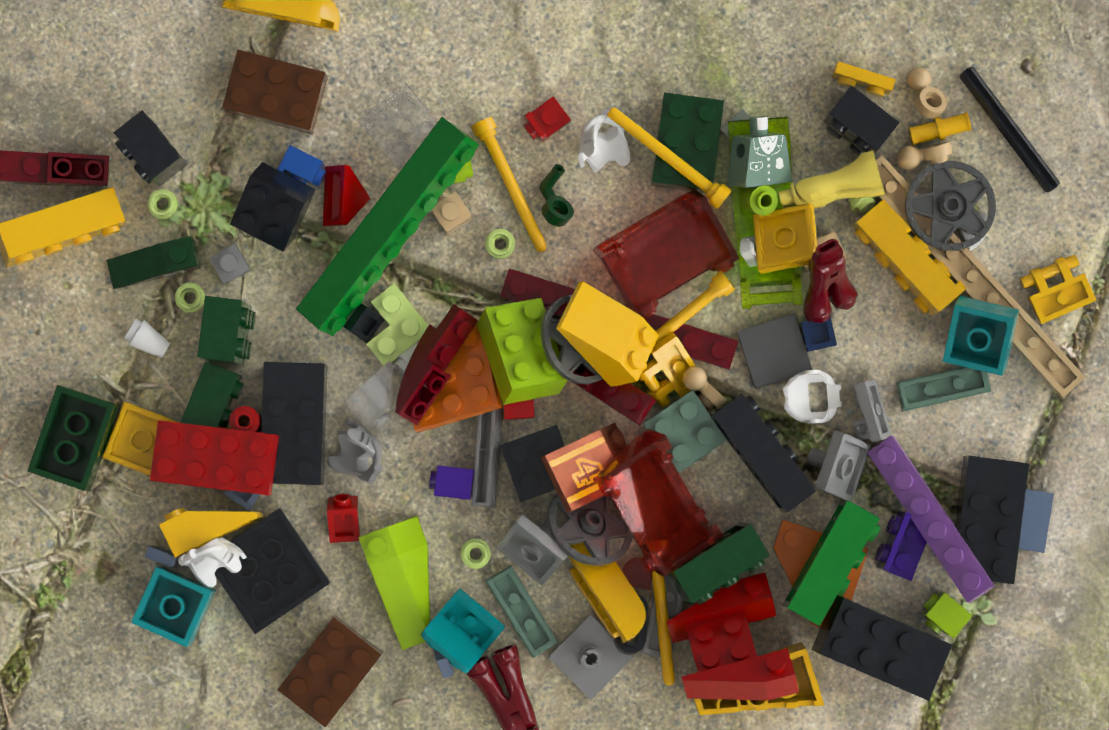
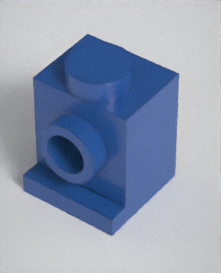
M289 145L277 169L285 174H291V177L304 184L309 183L318 187L326 174V170L323 169L325 164L322 160Z

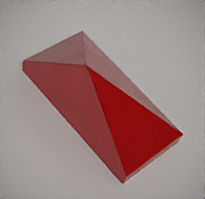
M349 165L325 166L323 226L348 225L371 198Z

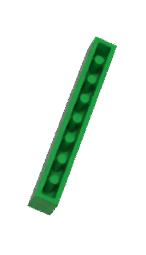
M441 117L296 307V310L324 333L334 336L336 332L341 330L352 311L362 303L365 294L371 286L381 278L382 272L387 265L398 256L401 247L407 239L417 231L420 222L426 214L436 206L442 193L453 184L458 172L465 163L472 159L479 144L455 124Z

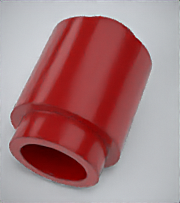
M241 406L231 413L229 424L231 429L259 432L262 428V416L255 408ZM243 415L248 416L250 419V423L246 427H242L239 423Z

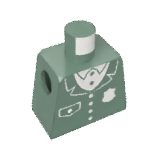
M751 116L750 134L735 135L732 139L728 185L747 188L792 182L786 137L784 134L768 132V116Z

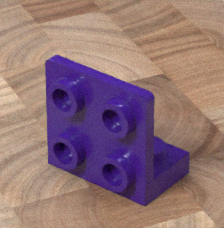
M898 511V514L896 516L892 515L888 522L886 532L890 534L886 544H880L875 560L879 561L877 568L912 581L927 542L910 518L911 514Z

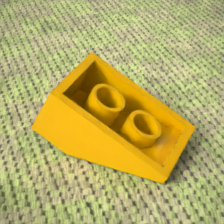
M584 281L578 282L556 327L611 387L638 381L659 337L641 315Z
M179 508L164 515L166 521L159 524L176 558L187 554L191 549L201 548L215 538L224 537L263 518L264 515L262 511H186L185 508Z

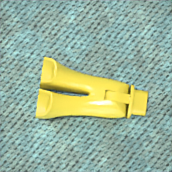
M873 150L861 153L855 161L837 171L798 181L796 186L794 183H791L790 189L778 192L783 208L811 203L814 209L844 198H866L885 195Z

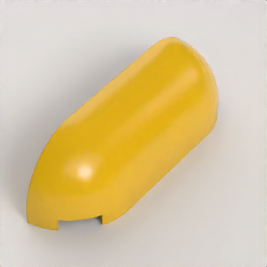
M222 0L221 8L337 32L340 24L339 11L333 0Z
M584 543L569 545L581 554L592 557ZM568 556L573 565V568L569 569L573 580L614 639L620 636L623 643L634 638L644 625L646 611L640 597L617 563L592 566L578 562Z

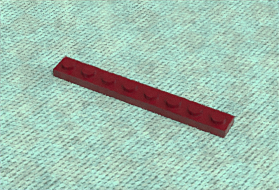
M509 268L500 298L512 302L541 298L545 310H547L554 301L573 294L575 289ZM568 302L561 305L553 315L562 317ZM624 305L641 315L655 331L670 320ZM683 324L673 332L692 359L730 370L738 344L737 340L687 324Z

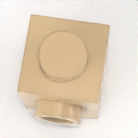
M448 191L443 192L436 206L431 210L447 236L473 220L456 191L451 194Z

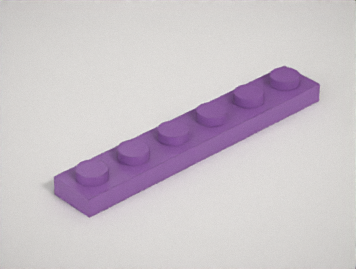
M891 435L867 452L906 512L911 514L910 518L966 602L972 603L995 587L895 436Z

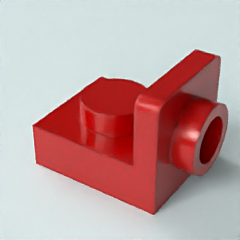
M553 96L531 113L525 114L524 118L527 123L523 126L533 140L538 137L543 143L569 124L571 119Z
M342 493L329 497L327 500V519L330 543L360 541L358 538L360 537L358 496Z

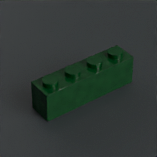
M205 361L180 423L218 428L223 426L226 428L230 415L233 412L229 410L233 398L238 400L244 383L240 382L242 375Z

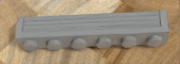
M502 400L501 409L478 415L471 506L496 507L503 410Z

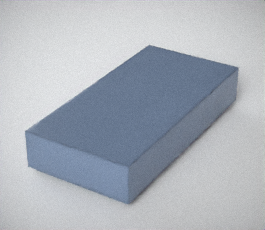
M1026 489L1019 549L1045 553L1054 493Z

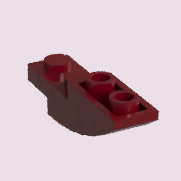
M0 150V182L54 186H108L109 156Z
M453 304L437 328L429 324L412 353L401 381L395 412L415 425H418L451 377L444 370L478 322L476 318Z
M582 363L573 372V374L584 377L595 376ZM604 379L592 384L574 383L639 426L656 402L653 397L631 383L612 387Z

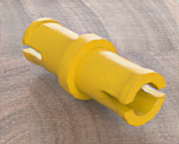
M967 112L944 119L937 117L934 118L933 122L908 127L913 146L935 139L943 141L946 140V136L972 130Z

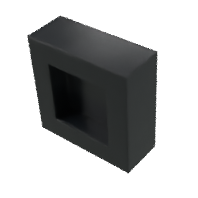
M361 303L343 327L367 344L385 319Z

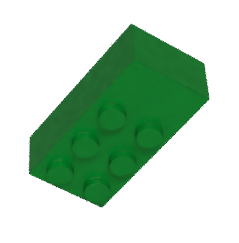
M841 500L782 606L820 626L836 596H843L851 581L847 577L851 569H858L866 555L862 550L867 542L870 541L872 543L881 528V526L877 525L880 518L849 500Z

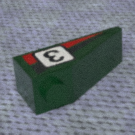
M191 236L159 243L107 260L113 289L201 269L196 242Z

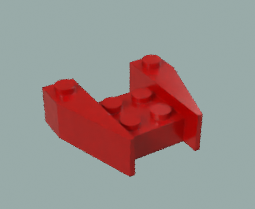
M765 572L741 578L730 587L721 588L713 593L714 596L700 605L696 603L667 621L672 643L689 639L696 664V673L681 676L687 698L773 700L799 693L788 648L757 656L748 623L776 616L774 601Z

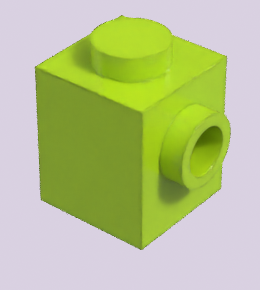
M940 591L938 595L932 593L923 604L925 611L922 615L927 618L924 624L937 635L942 631L952 639L957 636L973 616L943 591Z

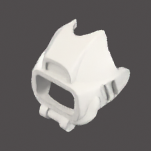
M605 109L602 115L593 117L582 127L578 150V161L581 168L585 166V160L594 172L599 171L605 164L616 161L620 166H626L630 161L629 146L624 136L625 130L607 117L608 109ZM601 123L613 125L605 133L598 132Z
M805 370L793 376L783 388L785 395L784 409L800 422L808 424L826 423L833 418L837 407H842L839 393L841 384L835 385L833 378L824 371ZM810 383H826L827 411H810L808 389Z
M221 537L219 539L215 538L199 549H191L187 554L180 556L178 562L181 566H189L196 579L203 586L212 588L216 585L215 571L218 568L226 567L230 572L237 573L242 567L239 556L242 559L247 557L238 546Z

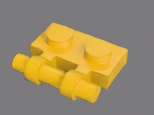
M1075 254L1067 258L1059 257L1054 260L1053 264L1042 269L1036 267L1030 270L1028 275L1019 278L1023 289L1035 285L1038 291L1037 294L1028 297V300L1039 325L1097 301L1085 273L1073 277L1070 269L1079 266V261ZM1059 274L1063 282L1048 288L1045 280Z
M673 332L654 345L651 352L653 359L646 362L639 377V380L644 381L649 388L648 394L658 402L660 407H666L670 404L671 400L668 394L675 390L680 398L691 391L684 385L683 375L688 368L696 366ZM662 370L666 379L658 382L655 374Z

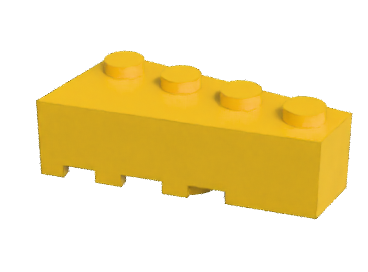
M114 187L0 223V251L6 267L25 264L42 255L48 256L58 253L64 247L72 244L74 246L86 244L92 241L91 237L103 234V237H107L120 232V227L124 225L125 218Z
M884 199L853 225L856 228L854 234L864 246L869 244L876 253L873 256L884 269L889 267L896 276L893 279L904 292L908 289L915 297L913 303L923 314L928 312L932 316L939 313L967 289L961 281H958L956 284L952 282L949 273L950 269L942 261L936 258L932 260L929 257L931 254L929 247L916 235L912 238L908 234L911 231L910 227Z
M802 642L775 650L779 651L788 648L799 693L773 700L693 699L699 715L735 713L745 710L762 711L786 707V709L799 708V706L809 705L825 706L806 647Z

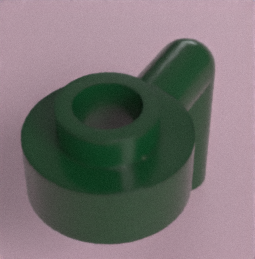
M555 164L540 183L539 189L546 201L542 206V214L545 220L551 225L562 227L573 217L574 210L572 205L565 198L557 196L552 188L565 172L562 165Z

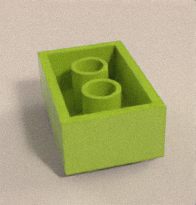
M541 298L487 307L477 322L503 405L560 394L568 381L552 367L542 346L541 324L546 310ZM550 337L552 349L559 360V348L556 341Z

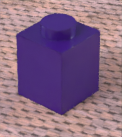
M437 465V471H431L429 489H435L434 496L471 500L474 470Z

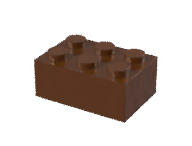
M237 49L222 108L226 113L313 135L328 76L323 71Z
M335 616L277 690L326 727L384 652L338 616Z

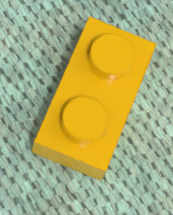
M839 61L835 65L832 75L833 78L838 79L837 83L849 88L851 85L853 87L855 85L867 88V93L878 97H883L884 94L889 95L896 81L894 78Z

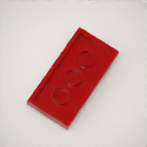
M158 420L150 481L271 496L279 435Z

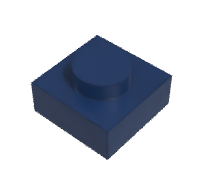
M831 316L823 323L812 321L800 323L807 352L837 346Z

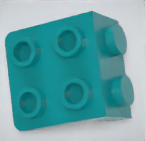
M459 588L422 631L421 636L429 647L439 651L449 660L454 668L468 673L506 626Z

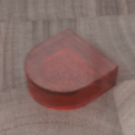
M641 557L629 559L624 564L622 572L631 586L650 590L652 581L650 560Z

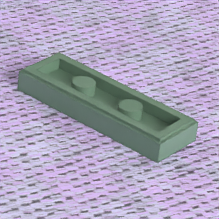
M967 367L896 382L902 412L991 392L987 372Z
M511 565L485 581L532 658L558 643L557 638Z

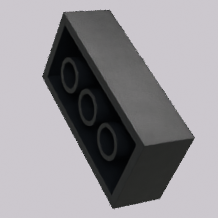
M264 362L262 433L279 435L273 484L324 485L327 365L325 363Z
M741 393L711 415L728 443L780 511L788 513L815 493L816 490L794 461L797 459V456L788 444L781 445L776 439L779 432L769 420L763 422L757 414L761 409L750 395L744 397Z
M963 456L955 527L992 582L1014 584L1029 463Z
M837 595L824 618L811 650L929 701L953 645Z

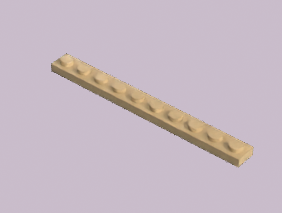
M881 155L876 160L885 195L877 197L881 201L884 199L910 227L905 211V200L910 185ZM913 213L918 226L930 237L932 219ZM911 229L910 233L915 236L916 234ZM953 233L946 244L962 243ZM927 245L931 252L930 255L934 259L942 261L950 269L951 278L956 283L961 281L967 289L964 292L969 298L1019 309L1012 345L1061 398H1064L1086 378L968 248L958 251H943Z

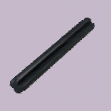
M971 66L960 74V79L1044 191L1048 193L1058 187L1060 181L976 69Z

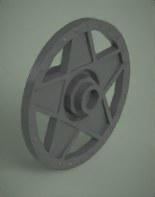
M945 161L928 166L914 178L906 195L905 211L911 229L924 243L943 251H958L973 246L987 234L995 218L996 200L990 183L980 171L963 162ZM949 168L963 170L976 179L958 185ZM932 172V192L914 196L920 181ZM985 192L989 207L986 222L973 207ZM913 213L932 219L930 237L918 226ZM956 228L975 236L963 243L946 244Z
M572 294L566 295L554 301L543 316L541 324L542 346L548 361L562 377L577 384H592L603 378L556 329L560 319L552 318L561 305L569 303ZM550 337L559 344V360L552 349ZM582 363L595 376L584 377L573 374V372Z
M610 492L569 513L566 512L558 493L554 495L549 504L547 522L550 533L560 549L574 560L592 566L608 565L620 559L630 547L633 539L632 518L625 504L615 493ZM609 500L619 510L623 520L608 514ZM557 506L568 519L559 530L555 518ZM625 538L621 548L613 555H610L609 539ZM584 543L592 557L581 554L569 545Z

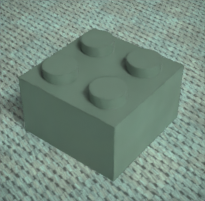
M693 390L642 424V427L675 475L727 441Z

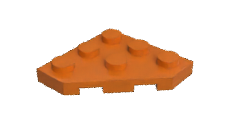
M477 324L444 370L451 377L418 425L413 424L414 430L420 433L502 408L499 390Z
M782 520L773 550L791 586H793L822 532ZM863 548L862 552L866 553L858 569H851L847 577L851 580L850 584L841 597L852 601L869 548ZM809 621L811 625L821 628V625L818 626Z

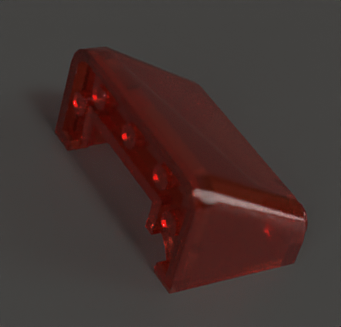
M692 190L679 196L606 239L593 249L595 256L626 307L641 315L644 319L657 312L658 300L708 270L711 272H727L735 266L734 262L740 259L706 196L697 190Z
M646 429L637 435L598 473L600 480L597 482V485L604 496L611 498L644 556L641 560L649 572L655 571L665 577L723 537V534L716 523L708 525V520L704 516L706 512L703 508L697 506L671 461L674 459L672 453L667 452L672 446L666 435Z

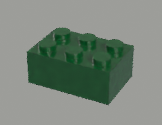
M664 92L657 140L713 183L724 100ZM655 154L651 186L705 193Z
M205 296L197 357L210 362L244 366L245 359L250 360L252 342L248 340L249 329L254 330L256 312L251 310L252 306L243 300Z
M57 385L27 472L83 491H91L120 405Z
M740 522L664 570L683 601L689 603L697 602L700 605L714 596L713 590L721 586L725 589L740 580L738 575L748 570L751 573L765 565L763 559L770 556L752 524Z

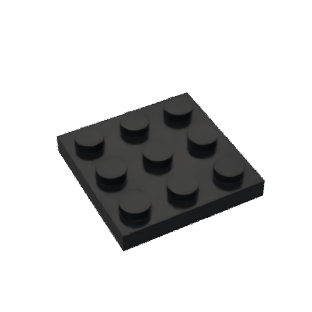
M281 508L230 541L238 546L247 557L242 559L239 556L242 566L240 571L232 573L226 567H220L215 571V576L254 634H257L331 583Z

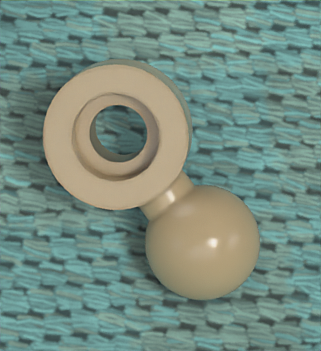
M922 67L912 69L908 74L907 82L910 88L919 91V95L915 99L917 111L929 119L939 117L947 107L945 95L939 89L929 86L931 75L927 69Z
M950 141L941 142L921 149L905 146L898 152L897 162L905 170L915 169L920 164V161L930 160L931 165L948 161L947 155L953 154Z
M694 366L685 371L683 375L684 385L688 389L700 393L698 398L706 408L711 410L715 407L719 410L727 402L707 382V375L702 368Z

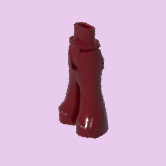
M830 239L817 246L812 259L809 261L810 284L803 302V312L809 322H826L832 312L830 302L836 309L847 310L855 305L856 297H858L855 287L847 276L843 249L836 239Z
M508 645L491 653L508 690V698L505 696L497 680L488 655L480 657L466 675L487 699L503 730H539L535 712L524 685L517 645Z

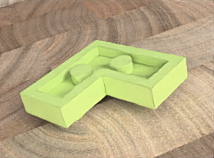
M394 283L371 301L389 326L366 344L385 368L398 359L397 356L417 343L429 326Z

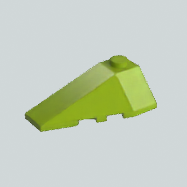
M418 516L358 537L402 650L426 642L422 638L421 633L430 623L428 543Z

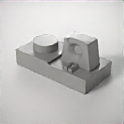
M876 379L854 384V399L856 405L864 414V418L853 422L856 438L859 440L871 439V442H876L890 437L892 434Z

